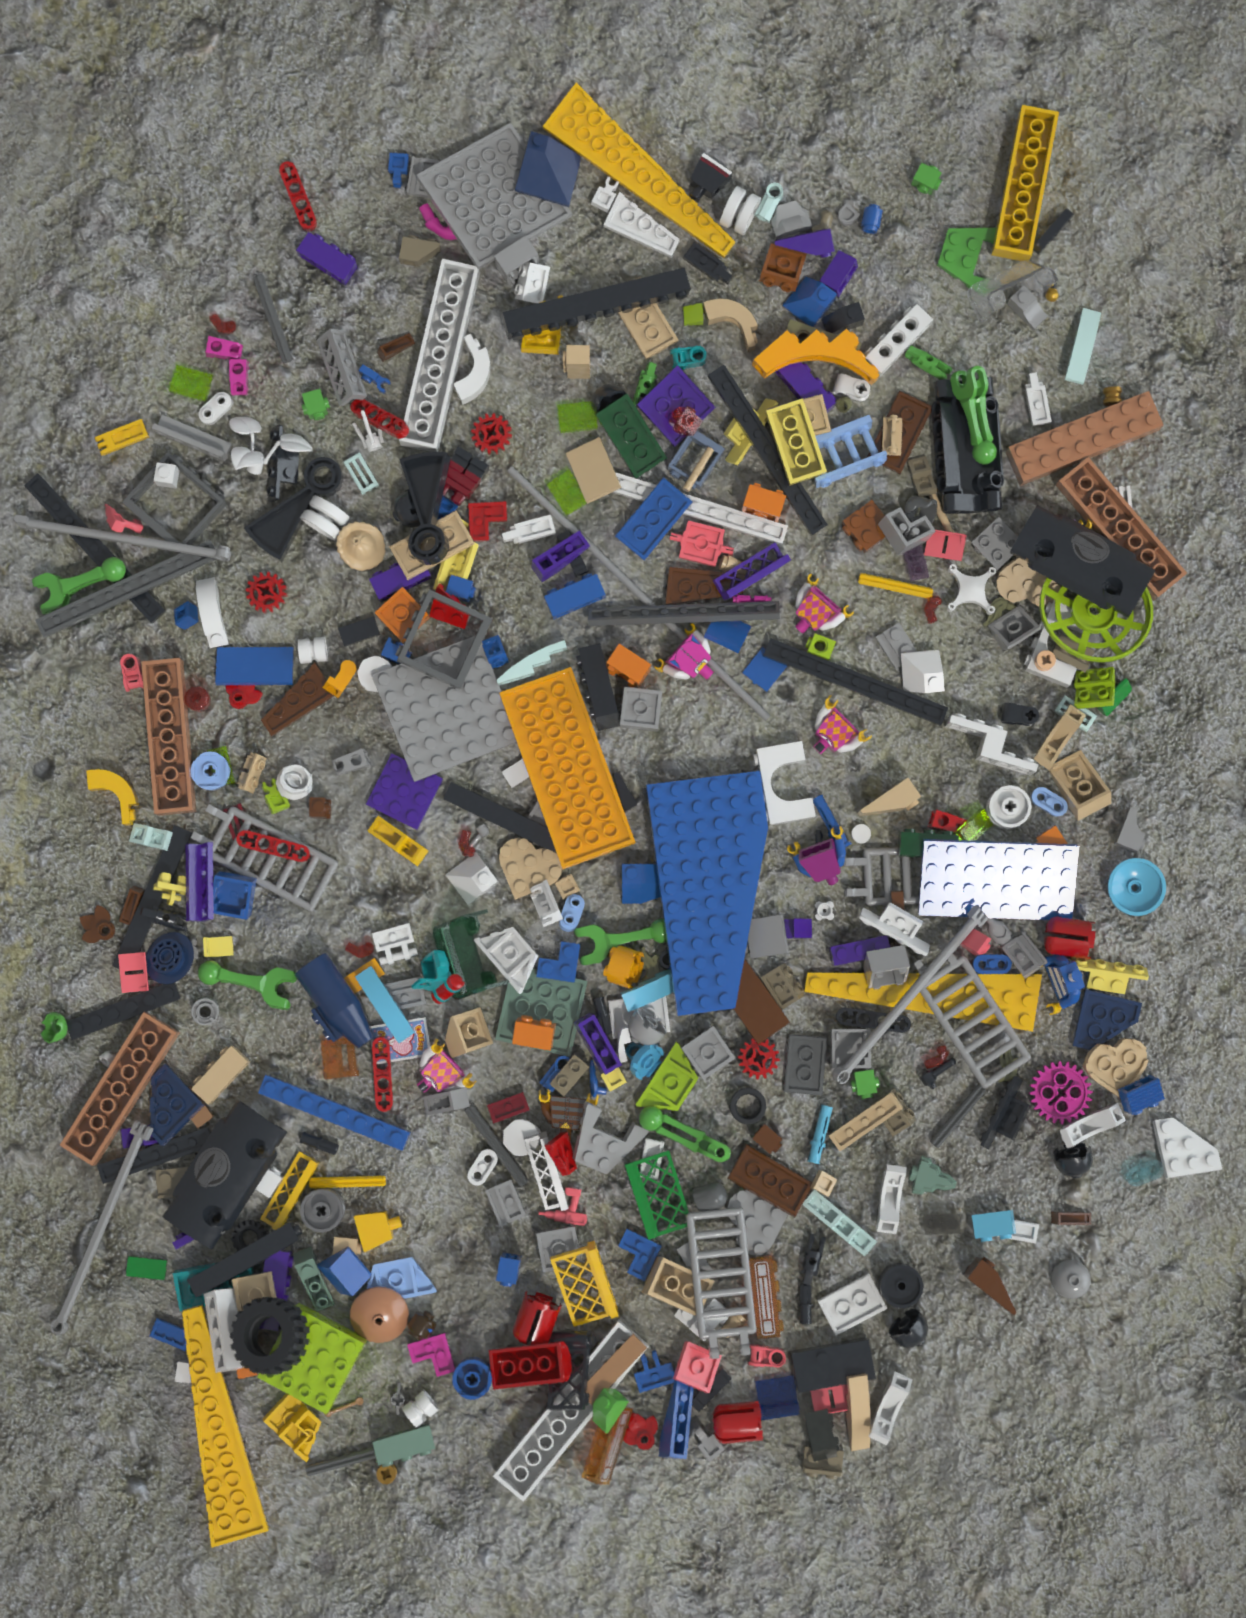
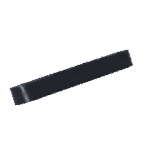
M841 1008L836 1013V1020L842 1025L875 1029L878 1026V1018L880 1016L886 1017L888 1013ZM847 1011V1015L853 1016V1011L857 1012L855 1024H852L853 1019H846L843 1022L839 1015ZM862 1013L869 1016V1022L865 1025L858 1021V1017ZM899 1015L895 1021L900 1022L901 1018H903L904 1022L907 1023V1027H903V1030H901L899 1025H893L894 1029L889 1027L886 1031L905 1033L910 1029L911 1021L907 1016Z

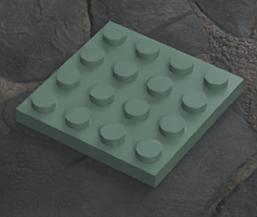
M532 969L521 994L508 981L495 1040L512 1043L515 1021L523 1015L531 1016L533 1020L539 1021L540 1019H548L556 1024L551 1050L543 1051L571 1057L577 1031L573 1022L580 1017L588 981L575 978V983L539 978L536 977L537 970Z

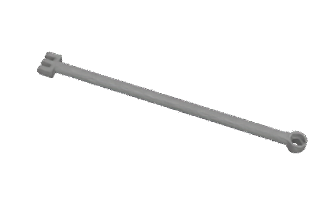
M23 515L14 516L15 522L22 529L31 530V528L211 557L221 561H229L231 557L230 548L226 546L211 549L29 519L28 516Z
M975 905L967 913L970 917L969 920L844 1066L836 1067L833 1070L832 1075L835 1081L839 1084H844L849 1080L852 1070L975 926H983L988 916L984 914L978 905Z
M137 1120L133 1123L129 1132L134 1135L59 1316L51 1322L50 1329L55 1335H62L68 1330L67 1319L143 1140L149 1141L153 1132V1128L147 1127V1125L141 1124Z

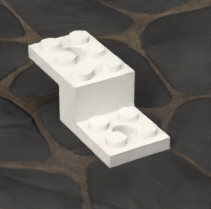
M955 713V716L951 715L947 719L945 727L981 737L975 760L1029 776L1037 771L1038 764H1035L1033 759L1026 757L1018 759L1015 758V754L1010 752L1001 754L1007 731L1003 730L1002 726L992 724V727L984 725L985 722L979 719L967 720L965 715Z

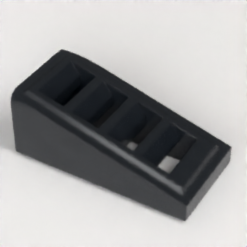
M616 772L613 774V778L623 810L627 813L637 806V802L619 773Z

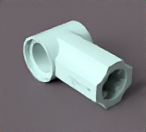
M779 183L768 185L766 193L755 213V216L764 222H770L776 207L782 200L783 188ZM777 190L780 194L777 197H773L770 195V191Z

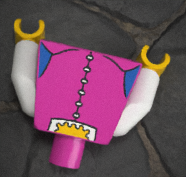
M691 623L692 631L684 629L688 635L686 639L666 660V663L662 659H658L662 665L658 668L654 666V668L658 672H664L673 678L687 680L695 678L699 673L707 680L714 672L706 665L711 659V650L708 640Z

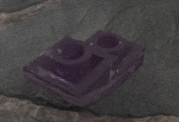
M922 544L903 553L910 581L929 578Z

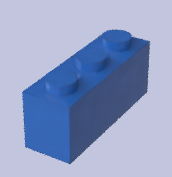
M592 573L583 576L582 580L576 583L575 581H570L564 584L562 589H551L544 596L553 620L606 598L597 574L592 575Z
M502 1253L496 1281H500V1285L511 1287L512 1284H516L522 1255Z

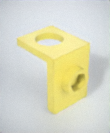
M232 936L203 937L204 957L234 955Z

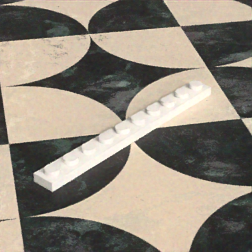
M616 473L622 488L612 493L644 502L657 485ZM684 494L693 502L683 515L767 541L776 542L780 545L783 544L788 525Z

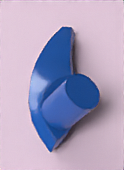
M591 1060L590 1093L594 1098L596 1094L606 1095L607 1087L598 1086L594 1061Z

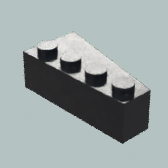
M601 643L578 648L579 655L576 656L578 667H583V673L580 674L582 683L587 684L588 690H585L587 702L591 701L592 707L589 708L591 718H595L598 731L620 726L618 710Z

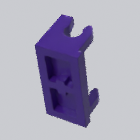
M838 250L821 277L820 282L837 294L836 297L839 298L858 268L857 259Z

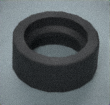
M749 1087L736 1091L729 1103L733 1118L746 1125L755 1124L760 1121L765 1115L767 1108L764 1096L758 1090ZM747 1094L753 1095L759 1102V1110L756 1115L748 1118L740 1115L736 1106L738 1099Z

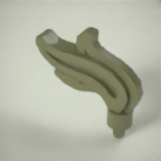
M1005 598L995 599L990 605L995 607V612L992 615H988L983 626L986 627L994 622V620L1002 617L1003 610L1011 611L1016 606Z
M645 947L641 949V952L644 954V957H641L643 960L641 962H644L643 969L646 971V976L641 979V982L654 978L655 974L660 973L657 964L659 956L654 955L650 958L645 951Z
M1010 1049L999 1057V1062L1002 1068L1018 1058H1012ZM1017 1069L998 1080V1083L1009 1082L1017 1075Z

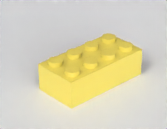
M803 398L767 410L765 414L789 486L826 474L827 470Z

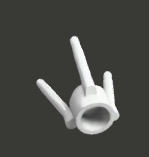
M361 410L368 433L365 436L366 440L356 423H352L361 439L364 449L367 448L368 452L381 449L382 443H384L382 430L378 429V436L376 433H372L365 411Z

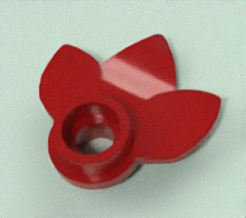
M226 685V692L230 696L229 703L235 709H243L247 704L257 703L263 693L254 690L255 685ZM237 697L242 698L240 701L235 700Z
M631 1413L628 1420L629 1428L624 1429V1431L622 1430L621 1438L628 1445H637L642 1450L651 1449L655 1443L654 1434L658 1430L656 1418L652 1415L645 1420L641 1415ZM647 1436L648 1442L642 1443V1437Z

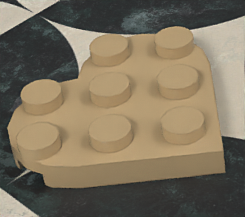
M1017 557L999 571L996 587L1000 595L1012 603L1027 598L1031 603L1039 606L1041 589L1047 577L1030 569L1027 564L1028 558L1024 561ZM1052 580L1048 588L1058 593L1061 585ZM1045 595L1044 605H1047L1048 602L1052 603L1054 599Z
M511 839L500 849V865L515 900L532 894L530 888L542 883L544 880H547L549 886H551L561 876L562 866L558 855L545 848L536 850L527 839Z
M1121 1038L1113 1047L1107 1044H1096L1087 1053L1083 1068L1092 1080L1120 1098L1118 1089L1138 1081L1148 1064L1146 1047L1140 1041L1132 1038Z

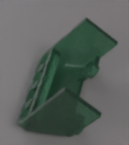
M487 909L462 915L437 925L433 929L436 948L445 952L450 965L449 971L451 975L458 974L464 982L462 989L452 995L455 1000L467 998L510 983L509 980L497 983V978L492 971L484 972L473 935L477 934L480 929V922L477 917L488 913Z

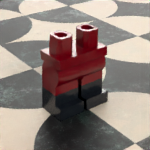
M458 446L450 461L443 496L445 497L450 489L455 492L451 501L456 505L460 506L465 499L469 500L488 473L489 465L475 456L473 458L472 454Z

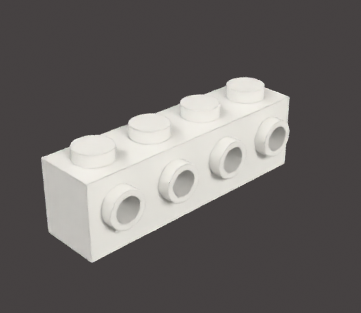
M234 1288L205 1293L204 1299L215 1372L244 1368L241 1366L242 1361H237L234 1357L236 1351L231 1350L230 1346L233 1343V1339H230V1333H233L231 1325L233 1321L237 1320L235 1315L238 1312Z

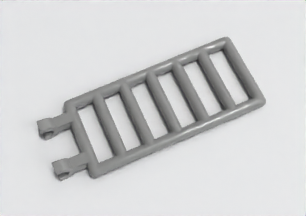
M208 804L205 811L223 821L213 840L195 831L191 838L201 844L213 842V861L239 875L257 878L256 884L312 912L334 874L338 861L234 806L230 807L228 812L225 813ZM234 815L244 820L239 832L248 830L252 824L261 829L259 834L268 835L269 833L276 838L308 847L312 858L293 893L282 888L297 861L288 860L277 883L273 884L265 879L277 856L269 855L258 876L248 871L258 851L250 850L242 867L231 862L239 848L236 838L225 858L214 853ZM263 838V839H261V840L259 841V847H260V848H261V846H262V844H263L265 838ZM284 843L278 845L277 850L279 853ZM301 848L300 851L294 850L293 853L300 856L301 852H304V848ZM320 860L328 864L329 867L310 902L299 898Z
M898 847L866 848L863 851V858H845L844 867L864 866L865 888L845 889V897L865 896V902L868 906L888 905L889 902L891 903L890 855H898ZM883 855L884 898H873L871 856ZM902 857L904 905L918 904L919 896L911 897L909 857Z
M947 943L940 945L938 947L939 950L942 951L947 945ZM952 953L947 959L949 964L938 970L922 988L920 993L983 1088H988L1029 1061L1031 1056L968 959L964 955L956 959ZM917 960L912 964L920 976L926 970L921 960ZM962 965L968 975L932 997L926 987ZM973 981L979 991L943 1014L937 1003ZM983 997L989 1007L954 1030L948 1020ZM994 1014L1000 1024L964 1046L958 1036ZM1005 1030L1011 1040L975 1063L969 1053ZM1016 1047L1021 1057L986 1079L980 1069L1011 1048Z
M738 1207L690 1212L686 1215L698 1336L700 1339H708L709 1358L711 1359L720 1358L717 1338L739 1335L740 1355H751L748 1334L756 1332V1321L744 1210ZM737 1216V1228L695 1232L694 1220ZM739 1235L740 1247L697 1251L696 1240ZM741 1255L742 1267L708 1271L699 1270L698 1259ZM743 1275L744 1287L701 1290L700 1279ZM745 1295V1307L704 1311L703 1299ZM747 1314L748 1326L706 1331L705 1319Z

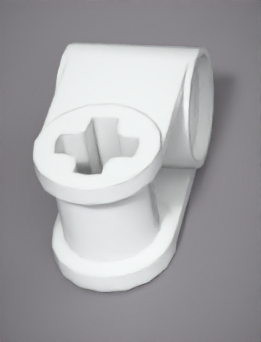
M838 374L832 393L839 397L848 396L853 400L862 402L869 397L870 385L865 380L853 378L846 374ZM860 388L864 389L862 394L859 393Z

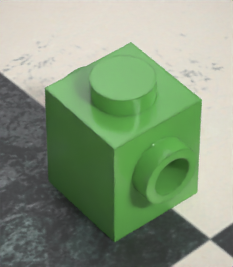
M921 163L911 185L916 187L919 192L931 195L934 189L938 190L942 182L940 179L942 172L933 165L928 166Z
M320 388L302 394L304 404H301L304 415L308 414L310 420H321L325 418V415H328L327 408H330L327 397H323Z
M874 1070L853 1072L854 1080H851L852 1092H856L857 1096L861 1095V1099L873 1097L872 1093H877V1088H880L879 1079L874 1076Z

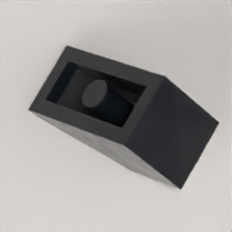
M856 302L837 309L821 320L826 332L838 334L845 329L851 330L863 326L865 318L860 303Z

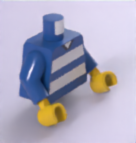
M1062 955L1045 957L1048 962L1045 968L1059 1003L1054 1002L1046 1006V1008L1052 1006L1054 1009L1053 1013L1049 1015L1060 1013L1061 1008L1065 1009L1077 1003L1081 994L1080 990L1085 987L1082 973L1079 971L1077 963L1068 960Z

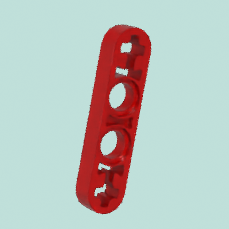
M283 162L279 167V172L300 226L305 231H313L317 226V220L297 169L292 162ZM289 167V169L291 170V174L293 177L290 180L288 174L285 172V168ZM294 183L300 185V189L297 192L290 191V186ZM298 201H305L307 203L306 207L298 209L296 207ZM307 213L309 220H312L310 226L305 223L306 220L303 214Z
M355 399L351 403V411L356 417L363 420L362 409H360L363 407L369 424L397 439H402L408 435V425L397 416L365 399ZM377 412L375 417L369 418L371 413ZM390 419L387 425H382L384 420Z
M248 830L240 831L236 836L238 845L243 848L297 862H305L310 857V850L302 844ZM248 834L250 839H255L254 836H258L255 841V847H252V842L243 844V841L240 840L241 836ZM263 838L269 841L267 849L259 847V841ZM281 843H285L288 846V851L285 854H280L277 850L278 845ZM292 845L295 846L294 850L297 851L304 848V852L307 853L306 856H302L299 859V855L292 853V857H289Z
M377 1036L372 1043L375 1104L378 1110L386 1112L393 1106L390 1042L385 1036ZM379 1040L386 1044L383 1047V1054L387 1053V1056H376V1054L380 1053V1048L375 1045L378 1044ZM379 1059L386 1060L388 1063L387 1068L379 1069L377 1061ZM381 1078L387 1079L389 1082L388 1087L380 1088L378 1080ZM389 1091L390 1094L386 1093V1101H390V1103L383 1107V1104H379L383 1096L378 1094V1092L385 1093Z

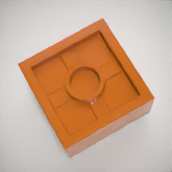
M758 483L750 484L742 512L778 522L786 495L781 490L774 492L761 488V485Z
M402 587L374 613L403 644L406 641L403 636L407 628H412L414 623L411 620L415 610H420L421 606ZM425 612L418 629L430 619L427 612Z
M618 644L606 662L607 669H609L608 673L612 676L617 674L629 682L628 686L630 688H639L651 671L650 663L621 644Z

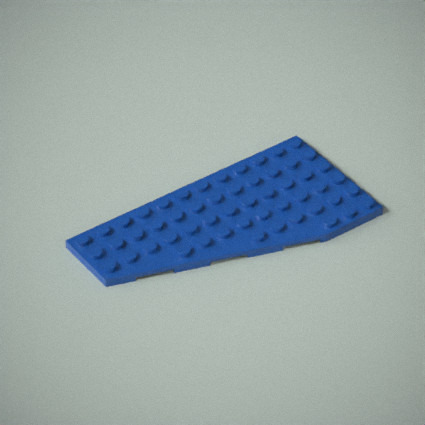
M760 771L646 785L676 1014L677 1016L734 1009L736 1007L768 832Z

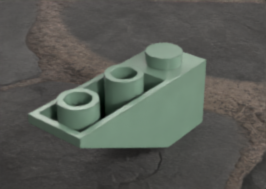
M312 1247L294 1253L295 1268L316 1312L335 1305L324 1274L317 1266L319 1261Z

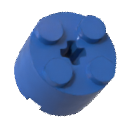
M468 1357L457 1365L453 1373L452 1382L459 1395L465 1399L474 1400L488 1392L492 1384V1374L488 1362L479 1357ZM471 1374H475V1377L478 1378L475 1382H471V1379L468 1378Z

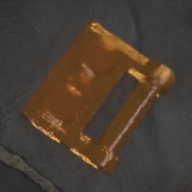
M342 1038L336 1042L332 1040L321 1041L325 1079L359 1076V1070H357L355 1046L349 1040ZM341 1044H347L349 1071H344Z

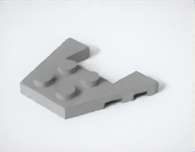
M585 1101L583 1106L584 1114L580 1120L581 1128L579 1135H577L573 1159L607 1175L649 1131L635 1122H632L623 1139L594 1127V1124L602 1109Z

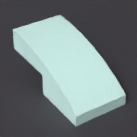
M134 823L129 842L168 851L173 832Z

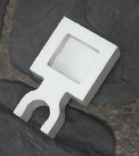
M610 177L605 182V188L599 186L591 201V205L607 213L616 198V194L613 191L619 185L618 181H616L614 186L609 185Z

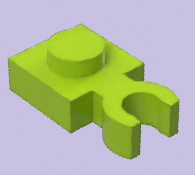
M274 778L271 780L272 787H268L263 782L262 790L268 793L264 799L271 814L289 809L288 799L282 797L276 789V780Z

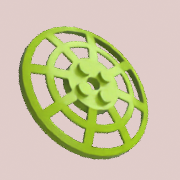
M1046 578L1039 598L1041 619L1051 638L1069 654L1091 662H1111L1133 653L1148 636L1153 621V603L1147 587L1141 596L1145 607V623L1142 624L1133 622L1134 611L1125 620L1117 617L1118 612L1113 610L1115 607L1113 605L1110 609H1102L1080 595L1071 600L1063 596L1067 588L1062 586L1057 593L1048 588L1052 580ZM1045 595L1055 600L1057 622L1049 624L1044 611ZM1060 604L1071 608V617L1062 619ZM1089 608H1096L1099 614L1093 615ZM1076 624L1077 627L1083 630L1081 639L1072 634L1067 627ZM1113 624L1124 627L1123 631L1114 639L1108 632V629ZM1062 629L1071 640L1079 644L1078 650L1075 651L1064 644L1053 631ZM1130 629L1142 631L1138 640L1128 650L1123 652L1117 645V643L1125 638ZM1090 633H1100L1105 642H1088ZM1086 647L1096 649L1110 647L1115 656L1092 657L1085 655Z

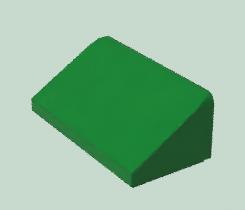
M1124 678L1115 686L1114 706L1097 707L1106 717L1132 691L1128 679Z

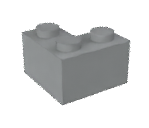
M901 507L886 514L878 523V526L898 556L928 541L936 532L926 515L910 523Z

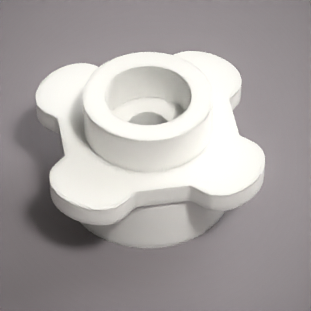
M816 902L817 914L815 918L817 920H832L834 918L832 913L833 902Z

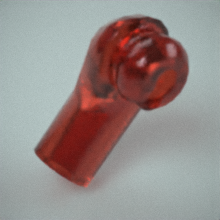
M217 314L209 318L220 333L231 334L236 330V323L233 320L222 322Z
M939 596L930 597L924 606V612L929 624L938 621L935 610L942 603Z
M349 942L345 950L358 958H363L374 952V945L371 942H366L358 947Z
M945 1045L937 1047L938 1055L924 1060L927 1069L942 1064L949 1056V1050H947Z

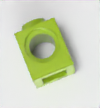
M815 633L813 638H808L805 647L808 648V653L829 661L836 641ZM820 642L824 645L825 649L817 651L814 645Z

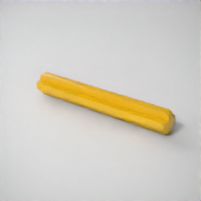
M860 573L858 579L859 584L931 599L933 589L870 574Z
M386 1176L316 1177L309 1179L310 1188L374 1187L386 1185Z

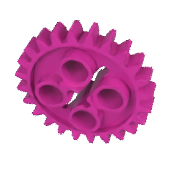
M1061 1061L1057 1062V1066L1050 1062V1068L1043 1065L1044 1072L1037 1070L1036 1072L1039 1077H1032L1035 1084H1029V1086L1034 1088V1091H1030L1028 1094L1034 1095V1098L1030 1102H1036L1033 1109H1040L1039 1116L1046 1114L1044 1120L1048 1121L1052 1117V1123H1056L1057 1119H1059L1060 1124L1064 1123V1119L1071 1123V1117L1078 1120V1113L1081 1115L1085 1114L1082 1108L1089 1109L1086 1101H1092V1099L1087 1097V1094H1091L1093 1091L1087 1090V1087L1092 1084L1085 1083L1088 1076H1081L1082 1069L1075 1071L1077 1065L1069 1068V1062H1065L1064 1066H1062ZM1059 1073L1063 1074L1065 1078L1062 1084L1056 1082V1076ZM1069 1080H1073V1082L1063 1090L1062 1093L1064 1094V1096H1058L1054 1100L1052 1105L1049 1106L1048 1103L1058 1095L1057 1089H1063L1067 1085ZM1046 1087L1051 1090L1049 1098H1044L1042 1094L1043 1089ZM1072 1087H1076L1079 1091L1078 1096L1075 1098L1070 1095ZM1059 1101L1065 1103V1109L1062 1112H1059L1056 1107Z

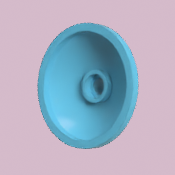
M1132 858L1118 864L1109 876V897L1114 906L1125 914L1131 916L1149 914L1156 910L1164 900L1166 893L1164 875L1154 863L1146 859ZM1133 884L1137 886L1136 891H1132L1131 886Z

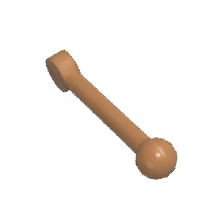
M358 1397L356 1401L332 1409L327 1415L325 1413L324 1415L330 1417L333 1413L351 1406L362 1405L364 1400L362 1397Z

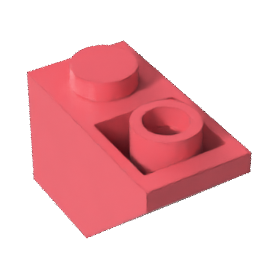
M973 929L960 945L974 956L982 955L990 948L989 942L991 938Z

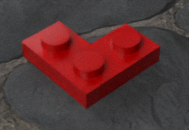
M507 502L468 503L471 538L474 542L489 541V522H507Z

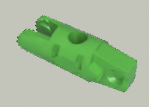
M910 346L905 353V357L915 366L939 380H946V374H950L952 371V367L916 347Z
M649 362L645 371L641 370L632 401L635 407L639 402V397H644L654 388L657 375L654 374L657 365L655 363Z

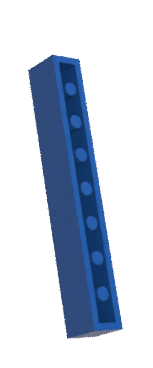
M265 1075L258 1091L259 1094L401 1151L405 1149L411 1131L271 1075Z

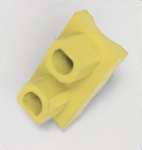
M162 872L159 874L157 883L153 885V890L168 892V894L162 893L161 898L167 899V905L172 906L174 901H181V896L179 895L186 896V876H178L177 883L170 884L171 874Z

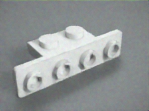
M890 902L881 916L866 908H862L859 919L864 924L877 928L882 934L891 936L902 945H907L915 953L927 956L930 945L915 937L922 926V920Z

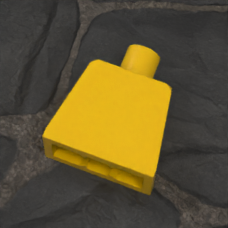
M387 1211L354 1216L363 1252H367L393 1239L392 1230L402 1227L400 1216L389 1219Z

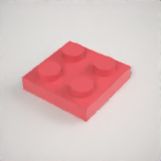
M685 1341L673 1379L702 1392L710 1393L721 1355H719L720 1358L711 1359L709 1358V1350Z

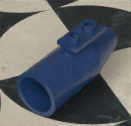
M327 953L318 956L295 973V977L316 1005V1008L311 1010L313 1013L311 1017L317 1025L321 1024L324 1029L322 1033L328 1041L336 1042L344 1036L359 1049L374 1038L359 998Z

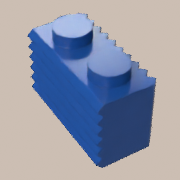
M1148 1075L1118 1089L1123 1110L1132 1115L1142 1113L1143 1109L1147 1107H1156L1160 1101L1165 1099L1159 1078Z

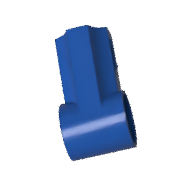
M567 1056L558 1057L539 1082L552 1093L555 1088L550 1083L561 1071L558 1067V1062L561 1059L569 1061L570 1058Z

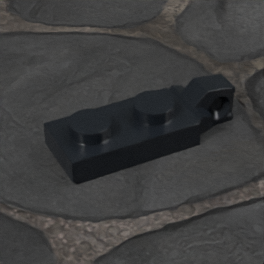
M695 242L683 256L685 261L716 282L720 279L728 285L732 280V275L726 271L727 267L724 265V262Z

